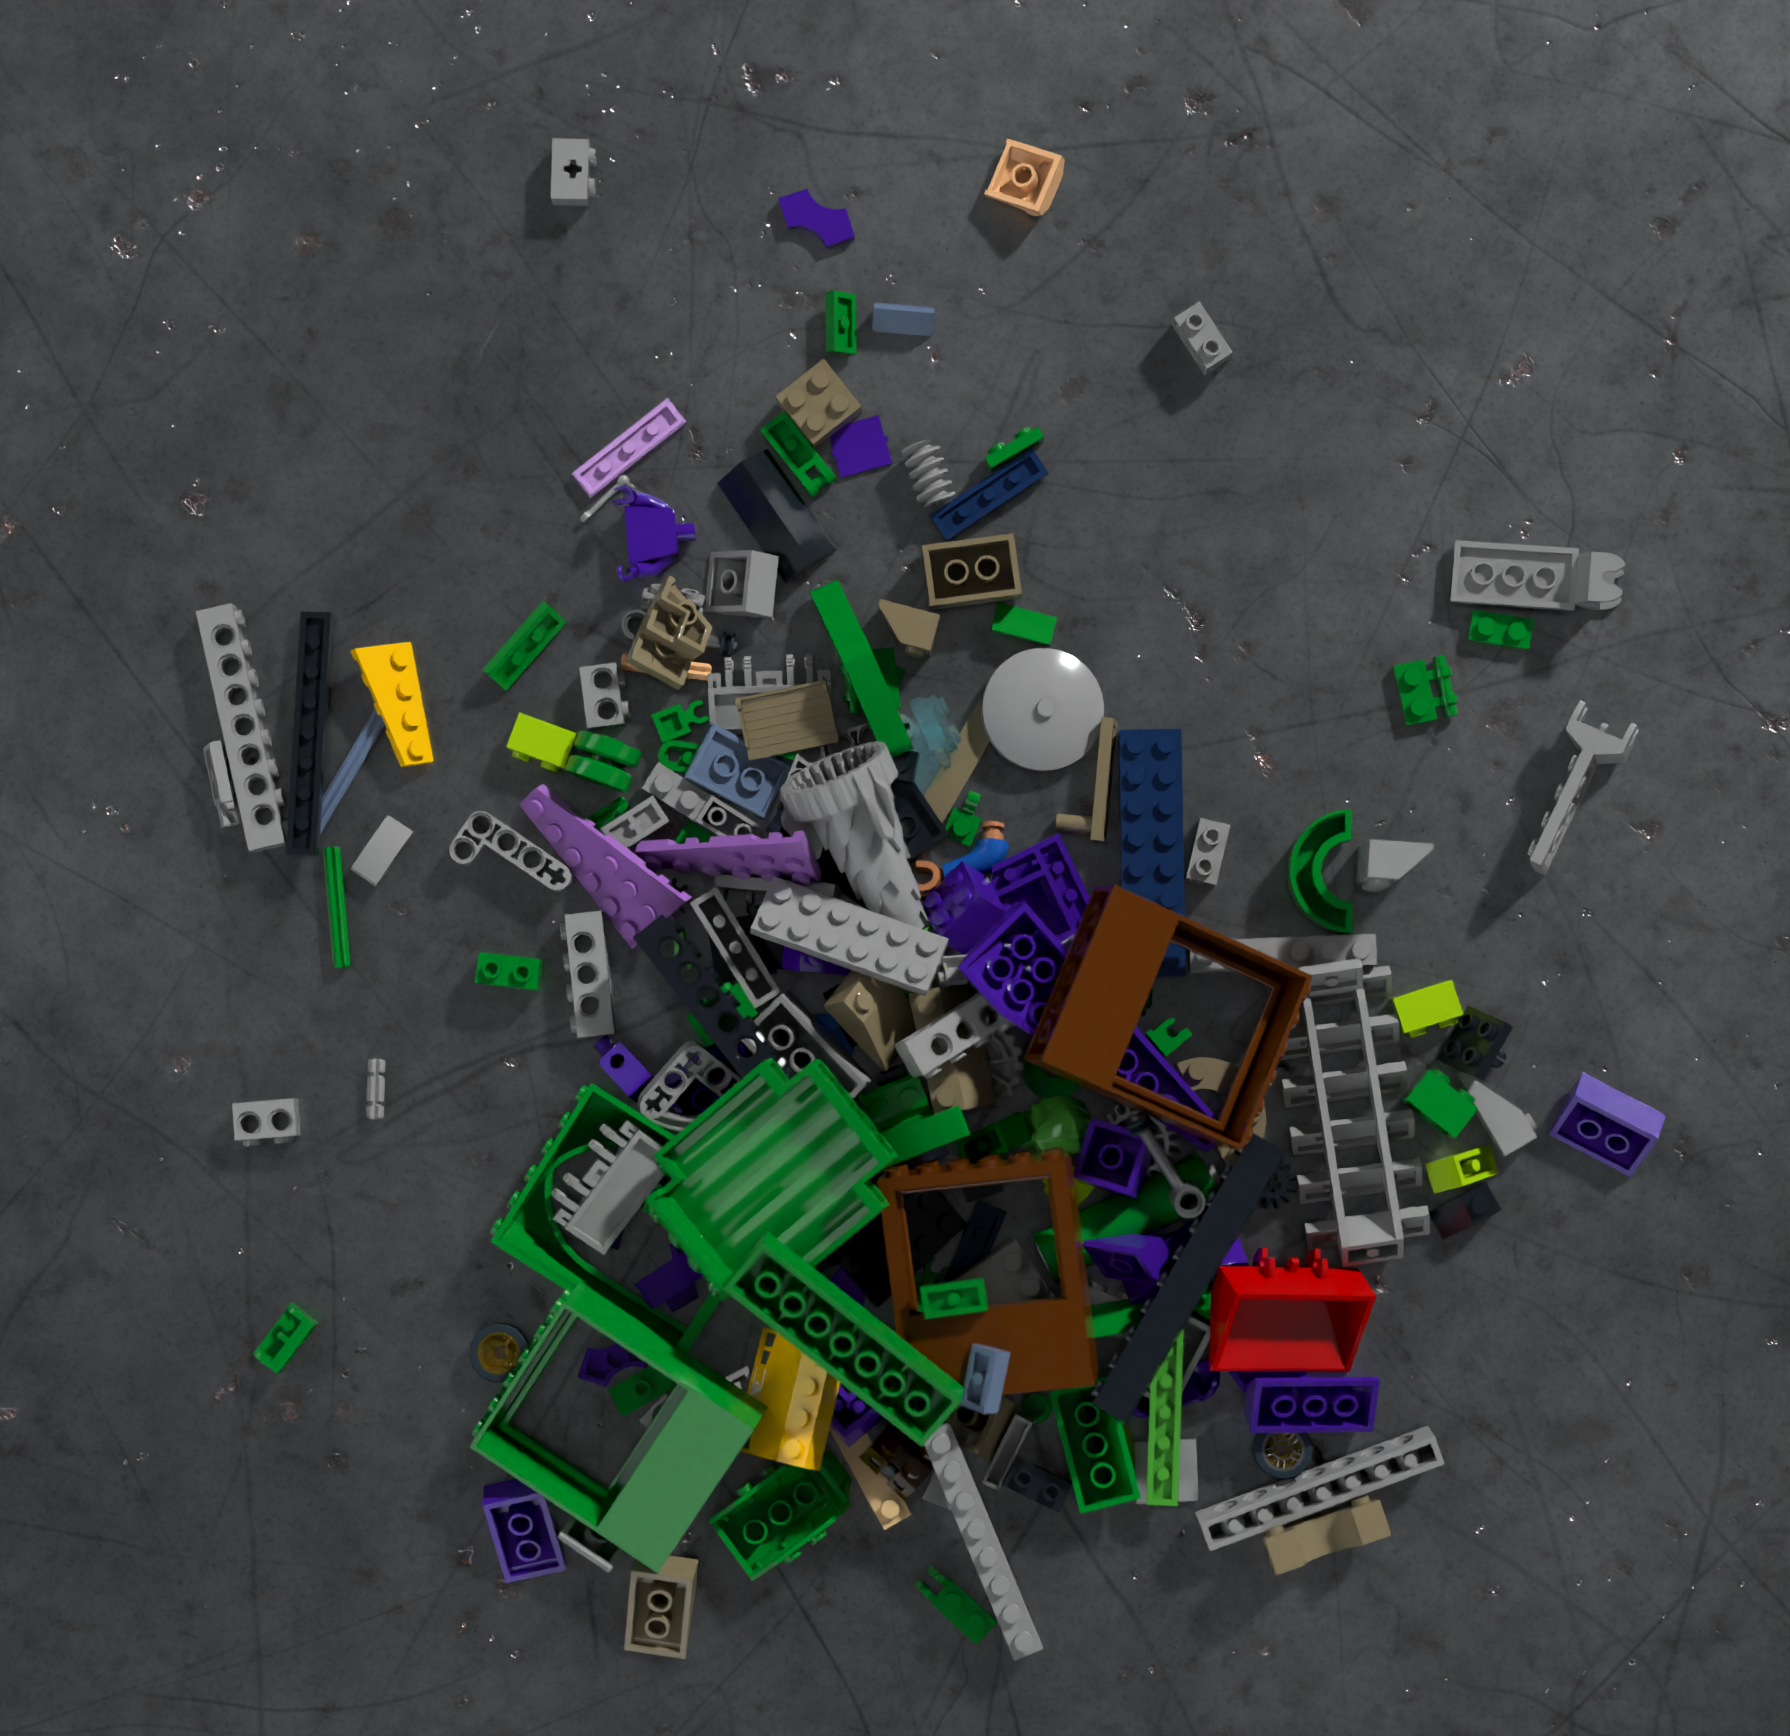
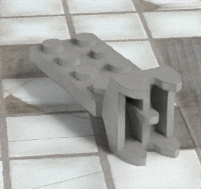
M1455 540L1450 603L1574 611L1576 605L1591 610H1608L1617 607L1622 601L1621 595L1623 590L1614 584V580L1624 575L1622 568L1625 567V563L1619 556L1606 552L1591 551L1579 554V548Z
M1580 701L1576 706L1566 727L1569 739L1581 753L1579 756L1574 755L1567 769L1570 772V776L1566 784L1560 783L1554 799L1557 800L1553 812L1550 810L1546 812L1541 823V827L1544 828L1540 839L1535 838L1528 851V855L1531 856L1530 863L1534 871L1545 876L1598 764L1626 763L1639 733V730L1636 729L1638 725L1631 723L1623 739H1619L1606 733L1609 727L1606 723H1602L1599 730L1583 723L1588 712V708L1585 707L1586 703Z

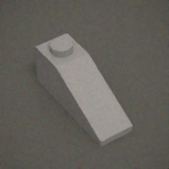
M1464 1072L1454 1075L1461 1089L1476 1099L1473 1103L1479 1108L1476 1114L1501 1156H1506L1537 1138L1534 1132L1537 1126L1529 1113L1524 1115L1522 1110Z

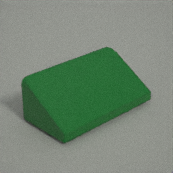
M998 602L990 632L1050 647L1057 617Z
M1129 1299L1092 1305L1094 1337L1098 1338L1125 1333L1129 1331L1132 1325L1138 1327L1143 1319V1316L1139 1315L1142 1309L1141 1303L1130 1305Z

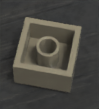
M824 358L775 396L776 403L788 415L814 450L862 413L860 403Z

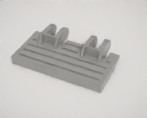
M812 653L805 654L804 658L806 681L794 682L795 658H793V654L786 655L787 684H783L782 670L756 671V685H752L751 656H744L742 661L745 684H733L734 663L732 657H725L726 686L721 687V673L707 674L709 722L735 735H743L735 699L814 682ZM831 668L817 669L818 681H827L832 703Z
M627 1119L619 1129L621 1133L607 1124H603L600 1127V1131L604 1136L620 1145L616 1153L598 1140L591 1139L588 1143L589 1147L608 1160L610 1165L597 1158L583 1176L582 1181L570 1173H566L562 1178L568 1186L583 1195L579 1202L558 1188H555L551 1193L556 1200L574 1212L570 1214L560 1207L553 1216V1219L602 1255L607 1252L664 1176L656 1165L657 1160L653 1156L664 1145Z

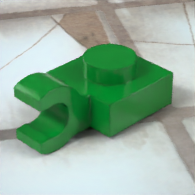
M969 791L963 809L959 810L953 807L945 827L950 835L948 839L971 847L982 818L974 816L981 794Z

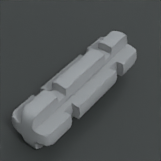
M370 1059L368 1061V1072H370V1076L367 1078V1101H369V1106L366 1109V1116L368 1119H383L384 1117L382 1102H384L385 1077H383V1072H385L386 1062L383 1059Z

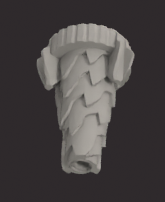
M876 741L844 749L815 762L788 779L781 786L780 798L785 807L781 816V824L787 833L793 837L794 831H804L816 859L820 858L823 847L825 850L829 849L840 872H845L857 900L862 899L867 910L920 929L928 925L930 922L919 900L921 897L919 886L907 861L910 858V854L903 840L902 826L894 808L893 799L895 797L890 784L897 778L898 770L886 744Z

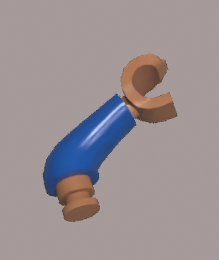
M998 821L983 822L982 829L985 832L982 833L981 839L975 842L973 850L960 858L942 864L940 869L932 862L916 860L918 873L933 876L927 884H918L921 895L920 900L925 901L926 897L944 881L947 874L955 869L961 861L984 875L991 873L992 865L1004 860L1008 853L1009 843L1004 841V834L1001 833L1004 830L1005 824Z

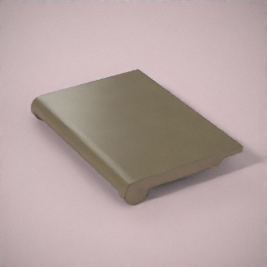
M826 680L735 699L749 761L840 742Z

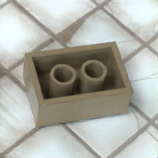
M1014 533L922 545L930 611L1021 599L1022 590Z

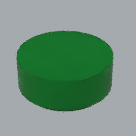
M1030 1392L1022 1399L1020 1409L1021 1413L1034 1419L1033 1423H1041L1050 1416L1052 1405L1045 1394Z

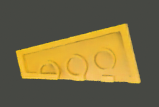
M411 642L352 649L350 651L354 661L357 660L363 673L361 675L365 686L369 687L375 703L373 705L377 714H381L387 728L385 732L400 766L409 767L434 762Z

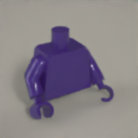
M628 486L614 488V490L622 492L623 499L613 500V503L615 505H630L625 506L630 567L626 569L627 575L624 576L622 565H618L616 569L617 576L622 581H629L631 578L657 576L672 565L674 558L679 556L678 542L696 541L695 523L677 524L675 510L670 509L668 503L650 494L632 491Z

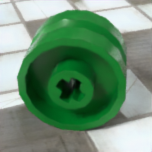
M579 729L573 745L579 751L590 755V757L587 758L576 754L570 755L564 771L600 786L628 793L633 778L629 773L618 769L617 765L630 769L636 768L642 752L615 738Z

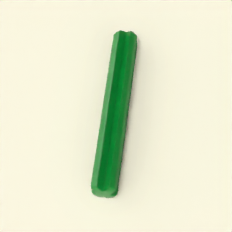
M337 846L323 849L332 959L334 968H347L351 963L341 849Z

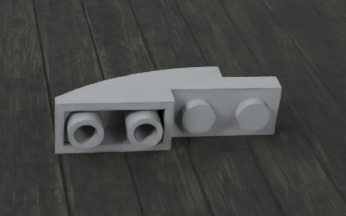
M659 762L655 763L640 787L716 836L752 834L758 837L763 829L762 826Z

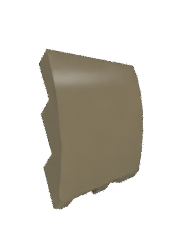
M668 575L665 577L644 616L626 662L678 690L685 683L692 660L704 653L712 626L697 611L691 599H686L674 585L676 580Z

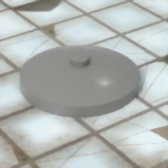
M1051 648L1025 650L1004 661L989 678L981 701L982 724L992 746L1010 763L1031 771L1058 770L1082 758L1096 742L1100 734L1101 717H1104L1102 692L1092 672L1074 656Z

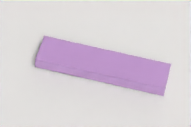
M667 398L575 470L572 476L592 499L686 425L687 422Z

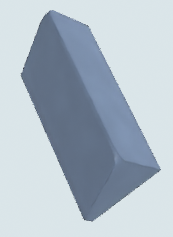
M875 302L873 305L872 329L875 332L932 336L935 309L933 307Z
M972 1344L963 1386L965 1390L962 1402L960 1403L961 1406L982 1414L998 1412L1010 1352L980 1344Z

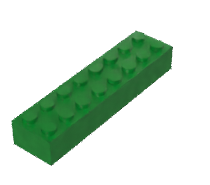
M766 1231L727 1278L723 1290L921 1447L962 1402L965 1390L963 1386L768 1231Z

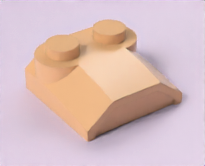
M1007 138L1006 147L990 185L984 194L987 197L1023 209L1029 215L1042 216L1050 208L1063 177L1065 159L1061 155Z

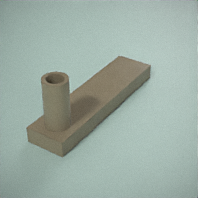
M1101 717L1093 816L1057 814L1056 832L1091 835L1090 840L1095 843H1106L1117 721L1114 718Z

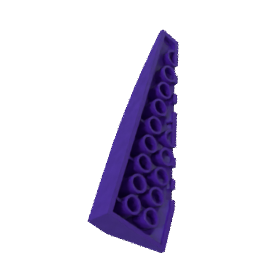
M1025 902L1014 903L990 926L957 968L1000 1015L1033 1036L1068 950ZM1135 1027L1116 1075L1218 1120L1148 1039ZM1158 1120L1206 1153L1215 1146Z

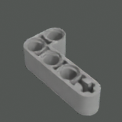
M485 811L472 813L449 847L451 858L463 866L474 864L488 846L555 892H564L573 883V874L567 866ZM480 818H487L490 822V828L484 834H478L474 829L475 822ZM505 835H512L515 838V846L510 851H503L500 848V840ZM463 843H469L472 846V854L467 859H460L457 855V849ZM531 852H537L541 857L540 865L534 869L528 868L525 864V858ZM549 860L552 861V864L548 866L556 873L564 870L562 876L566 880L563 884L557 882L553 885V877L544 872L542 878L539 877V874L546 869Z

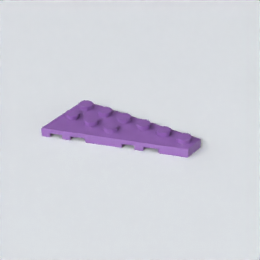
M544 784L535 788L519 803L520 807L631 949L638 946L633 938L637 933L662 914L668 919L692 898L686 892L679 893L669 885L670 880L662 874L657 876L646 867L645 861L611 835L604 836L594 828L596 824L590 819L579 817L572 811L569 803Z
M794 831L793 837L785 838L782 837L780 832L769 833L768 839H760L752 834L710 837L709 842L699 843L697 838H686L685 844H678L670 839L638 841L635 851L637 856L646 862V867L651 870L668 868L680 873L698 871L710 876L727 874L739 879H749L750 877L763 878L769 882L775 876L783 880H792V882L798 885H808L810 882L820 883L822 875L804 831Z

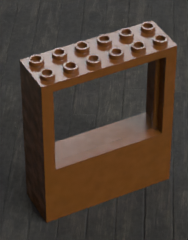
M1095 886L1023 1060L1140 1112L1147 1111L1149 1116L1218 1147L1242 1150L1251 1140L1253 1134L1251 1127L1255 1117H1258L1264 1108L1265 1101L1263 1097L1267 1088L1271 1087L1276 1078L1275 1067L1277 1062L1287 1051L1288 1042L1286 1040L1290 1030H1293L1299 1021L1300 1014L1298 1010L1300 1005L1310 994L1311 984L1309 983L1312 975L1119 886ZM1170 942L1271 988L1218 1120L1116 1075Z
M1063 1147L1044 1149V1153L1039 1155H1032L1031 1150L1014 1152L1013 1156L1001 1159L1000 1154H989L982 1156V1159L976 1162H970L969 1157L951 1159V1163L947 1165H939V1161H926L912 1169H908V1164L889 1166V1170H885V1173L877 1179L878 1189L890 1204L881 1215L897 1335L961 1386H964L972 1344H980L1010 1352L1002 1395L1093 1386L1099 1375L1071 1151L1063 1152ZM1047 1178L1062 1297L988 1305L989 1309L987 1311L925 1319L924 1312H918L903 1194Z

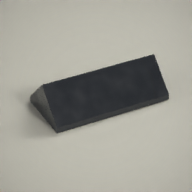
M768 449L742 460L717 483L764 553L779 556L777 571L785 584L837 550Z

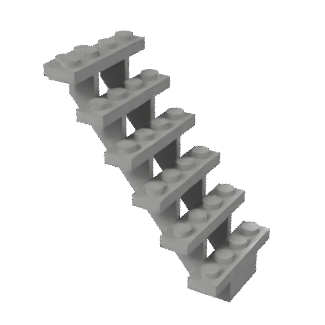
M1361 958L1299 967V970L1312 975L1309 983L1311 984L1310 994L1305 1001H1302L1299 1008L1302 1012L1305 1027L1290 1030L1286 1040L1288 1042L1287 1051L1278 1061L1308 1056L1312 1075L1282 1079L1283 1102L1285 1109L1316 1104L1320 1123L1289 1127L1290 1148L1292 1157L1323 1152L1327 1171L1297 1175L1298 1198L1300 1204L1331 1200L1335 1217L1332 1220H1318L1304 1224L1307 1253L1315 1248L1321 1250L1338 1248L1342 1267L1404 1258V1238L1430 1234V1214L1427 1205L1412 1206L1405 1209H1399L1396 1190L1422 1186V1164L1420 1157L1391 1161L1389 1142L1415 1138V1120L1412 1109L1384 1113L1381 1094L1407 1091L1405 1061L1376 1065L1374 1046L1400 1043L1398 1015L1395 1013L1369 1017L1366 1002L1368 998L1392 995V973L1390 966L1363 969ZM1267 986V993L1269 995L1271 988ZM1348 1001L1355 1002L1359 1019L1315 1025L1312 1007ZM1362 1048L1366 1067L1322 1073L1321 1054ZM1369 1096L1374 1115L1330 1121L1327 1102ZM1377 1144L1381 1163L1337 1169L1335 1150ZM1384 1192L1389 1211L1345 1217L1342 1198Z

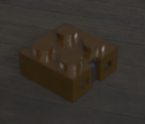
M891 1422L859 1457L876 1474L880 1472L888 1480L886 1484L904 1501L934 1469L925 1445L921 1447Z

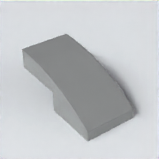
M387 815L354 862L351 870L374 886H377L394 864L395 858L411 839L413 831Z

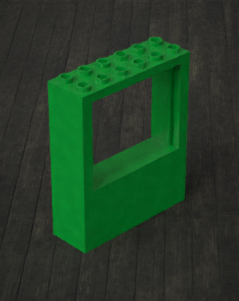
M579 1281L573 1290L567 1287L549 1312L550 1315L534 1335V1340L523 1352L518 1360L519 1363L503 1383V1388L492 1400L486 1414L471 1434L476 1438L470 1448L658 1573L754 1431L768 1407ZM578 1317L678 1383L609 1488H606L510 1423Z

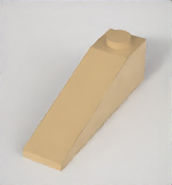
M830 1426L829 1429L883 1529L885 1530L912 1515L907 1502L886 1484L888 1480L880 1472L876 1474L859 1458L872 1443L869 1434L866 1433L848 1447Z

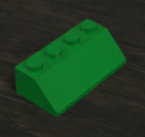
M1108 1376L1097 1378L1093 1386L1048 1390L1080 1514L1141 1498L1122 1423L1092 1404L1095 1399L1091 1396L1092 1391L1100 1379L1105 1382Z

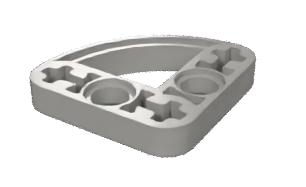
M689 1041L677 1050L640 1093L638 1106L641 1113L654 1123L668 1129L682 1131L701 1114L681 1115L668 1112L667 1110L695 1078L719 1097H722L730 1090L728 1087L730 1081L735 1086L742 1078L738 1072L701 1043ZM698 1050L697 1054L700 1059L697 1062L692 1059L686 1065V1068L689 1071V1073L686 1074L684 1070L677 1064L680 1062L682 1067H684V1065L689 1060L686 1054L689 1051L694 1054ZM713 1068H721L725 1071V1076L721 1081L712 1082L708 1079V1074ZM669 1073L680 1074L681 1082L676 1087H668L664 1084V1079ZM660 1086L661 1089L663 1090V1092L666 1093V1094H668L669 1096H668V1097H665L664 1094L662 1093V1094L658 1097V1095H659L660 1093H659L657 1087ZM658 1097L657 1102L659 1106L657 1108L651 1106L647 1109L646 1100H655Z

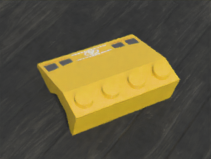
M764 1327L747 1393L768 1408L740 1451L820 1471L840 1382L778 1332Z

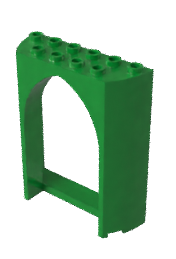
M593 1083L589 1087L583 1085L574 1099L578 1103L572 1113L567 1111L557 1126L561 1129L556 1139L549 1138L541 1150L540 1154L544 1156L539 1165L533 1164L523 1180L527 1182V1185L522 1192L520 1190L516 1191L508 1202L507 1207L511 1210L506 1218L502 1219L499 1217L492 1227L490 1233L494 1236L490 1242L565 1290L567 1287L573 1290L579 1281L688 1353L718 1306L721 1298H716L710 1292L689 1326L659 1307L651 1310L642 1296L585 1260L570 1244L560 1224L553 1219L556 1211L554 1197L551 1193L553 1191L556 1169L569 1159L584 1152L592 1151L588 1145L591 1139L600 1141L607 1148L620 1147V1145L602 1134L600 1127L603 1124H607L621 1133L619 1129L627 1119L663 1145L675 1137V1135Z

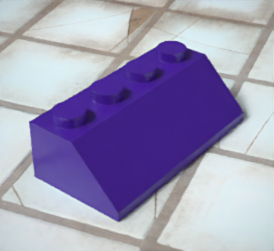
M1379 1377L1255 1378L1247 1385L1244 1413L1250 1433L1373 1432L1380 1379Z

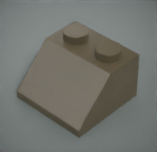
M880 599L878 604L879 614L900 650L905 651V656L916 660H923L924 656L930 658L940 623V615Z

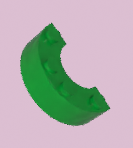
M1351 809L1328 813L1310 824L1295 841L1287 863L1288 888L1299 911L1316 926L1332 933L1344 935L1353 933L1352 902L1340 900L1329 892L1323 883L1321 868L1323 859L1329 849L1335 845L1348 843L1352 840Z

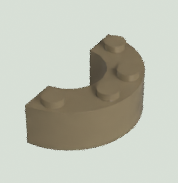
M1209 1057L1192 1058L1175 1064L1180 1077L1193 1091L1198 1089L1213 1091L1220 1095L1225 1102L1239 1070L1238 1067L1231 1063ZM1265 1106L1261 1114L1255 1117L1251 1127L1253 1133L1261 1138H1264L1266 1128ZM1215 1147L1224 1167L1226 1168L1228 1164L1234 1166L1239 1155L1235 1154L1237 1149Z
M1368 1495L1350 1500L1351 1505L1333 1510L1331 1507L1315 1512L1314 1516L1304 1519L1302 1517L1286 1523V1526L1277 1525L1264 1530L1265 1536H1263V1541L1274 1575L1305 1566L1307 1562L1323 1555L1350 1547L1366 1545L1391 1536L1380 1499L1369 1500Z

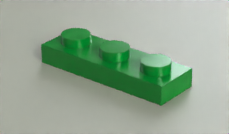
M542 601L482 670L507 691L567 621L551 606Z

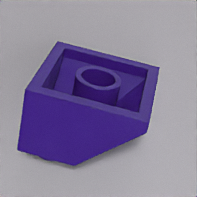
M1152 1233L1085 1240L1082 1245L1105 1278L1151 1285L1157 1284L1161 1275L1166 1271L1172 1255L1164 1240Z

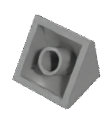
M571 1516L557 1537L608 1573L624 1551L573 1516Z

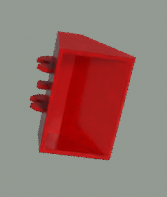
M1266 1247L1259 1248L1256 1251L1252 1267L1219 1266L1211 1290L1209 1371L1350 1372L1375 1302L1376 1294L1358 1268H1328V1260H1320L1321 1249L1317 1248L1312 1249L1308 1253L1305 1267H1298V1258H1289L1286 1267H1275V1258H1268V1248Z

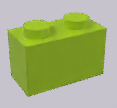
M519 713L506 747L513 751L511 757L529 763L530 758L542 762L541 768L558 773L559 768L565 769L569 756L573 755L575 749L573 744L577 733Z
M1452 979L1390 999L1393 1012L1398 1015L1400 1033L1405 1034L1409 1032L1410 1038L1428 1033L1427 1026L1436 1023L1439 1024L1440 1029L1458 1023L1456 1017L1464 1015Z

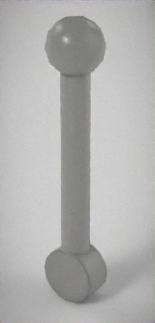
M619 476L617 483L592 508L586 511L580 517V520L586 523L618 491L614 490L615 487L627 486L629 484L628 476Z

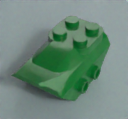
M831 1450L824 1451L820 1471L786 1463L779 1467L775 1463L760 1473L763 1478L754 1486L748 1482L735 1492L738 1498L708 1520L752 1581L783 1560L786 1564L793 1561L802 1553L799 1550L800 1547L808 1541L811 1545H814L827 1535L824 1529L853 1506L849 1501V1489L853 1479Z

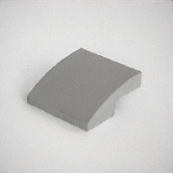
M1181 1439L1179 1502L1198 1501L1196 1439ZM1148 1441L1133 1442L1134 1466L1141 1498L1136 1500V1504L1147 1503Z

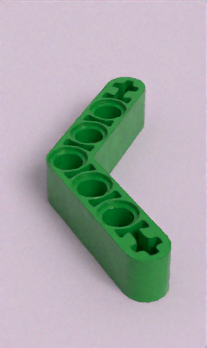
M838 579L809 591L819 616L845 668L875 740L886 744L892 758L914 749L870 645Z

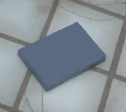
M711 723L683 778L765 820L781 790V786L788 777L792 765L776 756L749 761L744 739Z

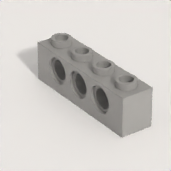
M602 911L564 915L565 922H560L561 940H567L568 953H563L565 971H570L571 983L566 984L568 1002H574L575 1014H570L571 1032H577V1038L579 1039L617 1035L604 914ZM582 936H588L592 940V948L587 953H580L576 949V942ZM587 966L592 967L596 973L594 981L589 984L582 983L579 978L581 969ZM589 997H595L599 1002L597 1012L592 1015L586 1014L582 1008L584 1000Z

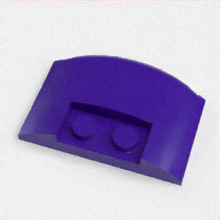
M1059 833L992 865L991 884L1005 911L1014 903L1025 902L1060 942L1076 933L1090 897Z

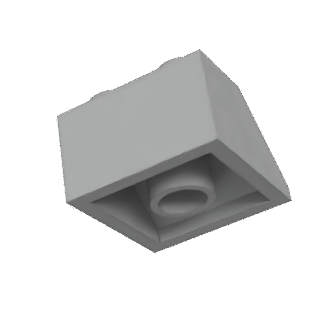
M754 550L710 552L704 612L750 618L772 617L779 556Z

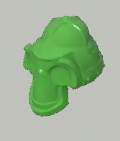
M1056 1095L1032 1105V1113L1027 1110L1021 1112V1117L1032 1140L1020 1146L1029 1150L1035 1149L1038 1154L1044 1153V1149L1063 1147V1152L1071 1151L1072 1156L1079 1153L1091 1120V1114L1085 1105L1086 1103L1072 1097V1095Z

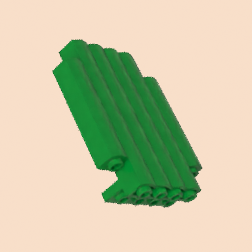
M769 1058L754 1068L653 1155L657 1160L656 1165L665 1176H670L672 1180L663 1188L650 1194L645 1199L647 1201L645 1204L648 1206L650 1217L657 1224H662L668 1231L670 1242L677 1249H682L687 1255L690 1267L696 1273H701L707 1280L709 1291L716 1298H721L724 1302L732 1297L723 1290L727 1278L766 1231L815 1269L888 1208L890 1204L870 1180L896 1160L898 1155L820 1059L810 1062L789 1080L781 1067L772 1058Z

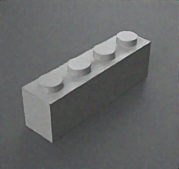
M717 887L690 902L754 1008L757 1010L781 995V991Z

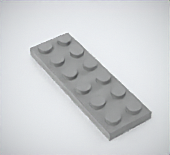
M775 876L771 880L750 934L923 996L928 994L949 940L943 936Z

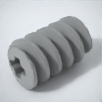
M933 439L914 443L903 448L901 451L902 456L911 457L905 462L906 468H915L909 473V478L911 480H919L913 485V490L922 492L917 496V502L927 503L922 508L941 504L956 495L955 492L945 491L952 484V481L941 479L948 470L938 469L937 467L944 461V458L934 457L933 454L940 450V446H930V442Z

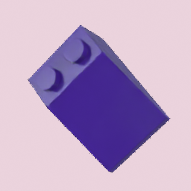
M518 1479L485 1485L483 1487L482 1506L506 1583L567 1570L562 1543L557 1538L559 1529L553 1503Z

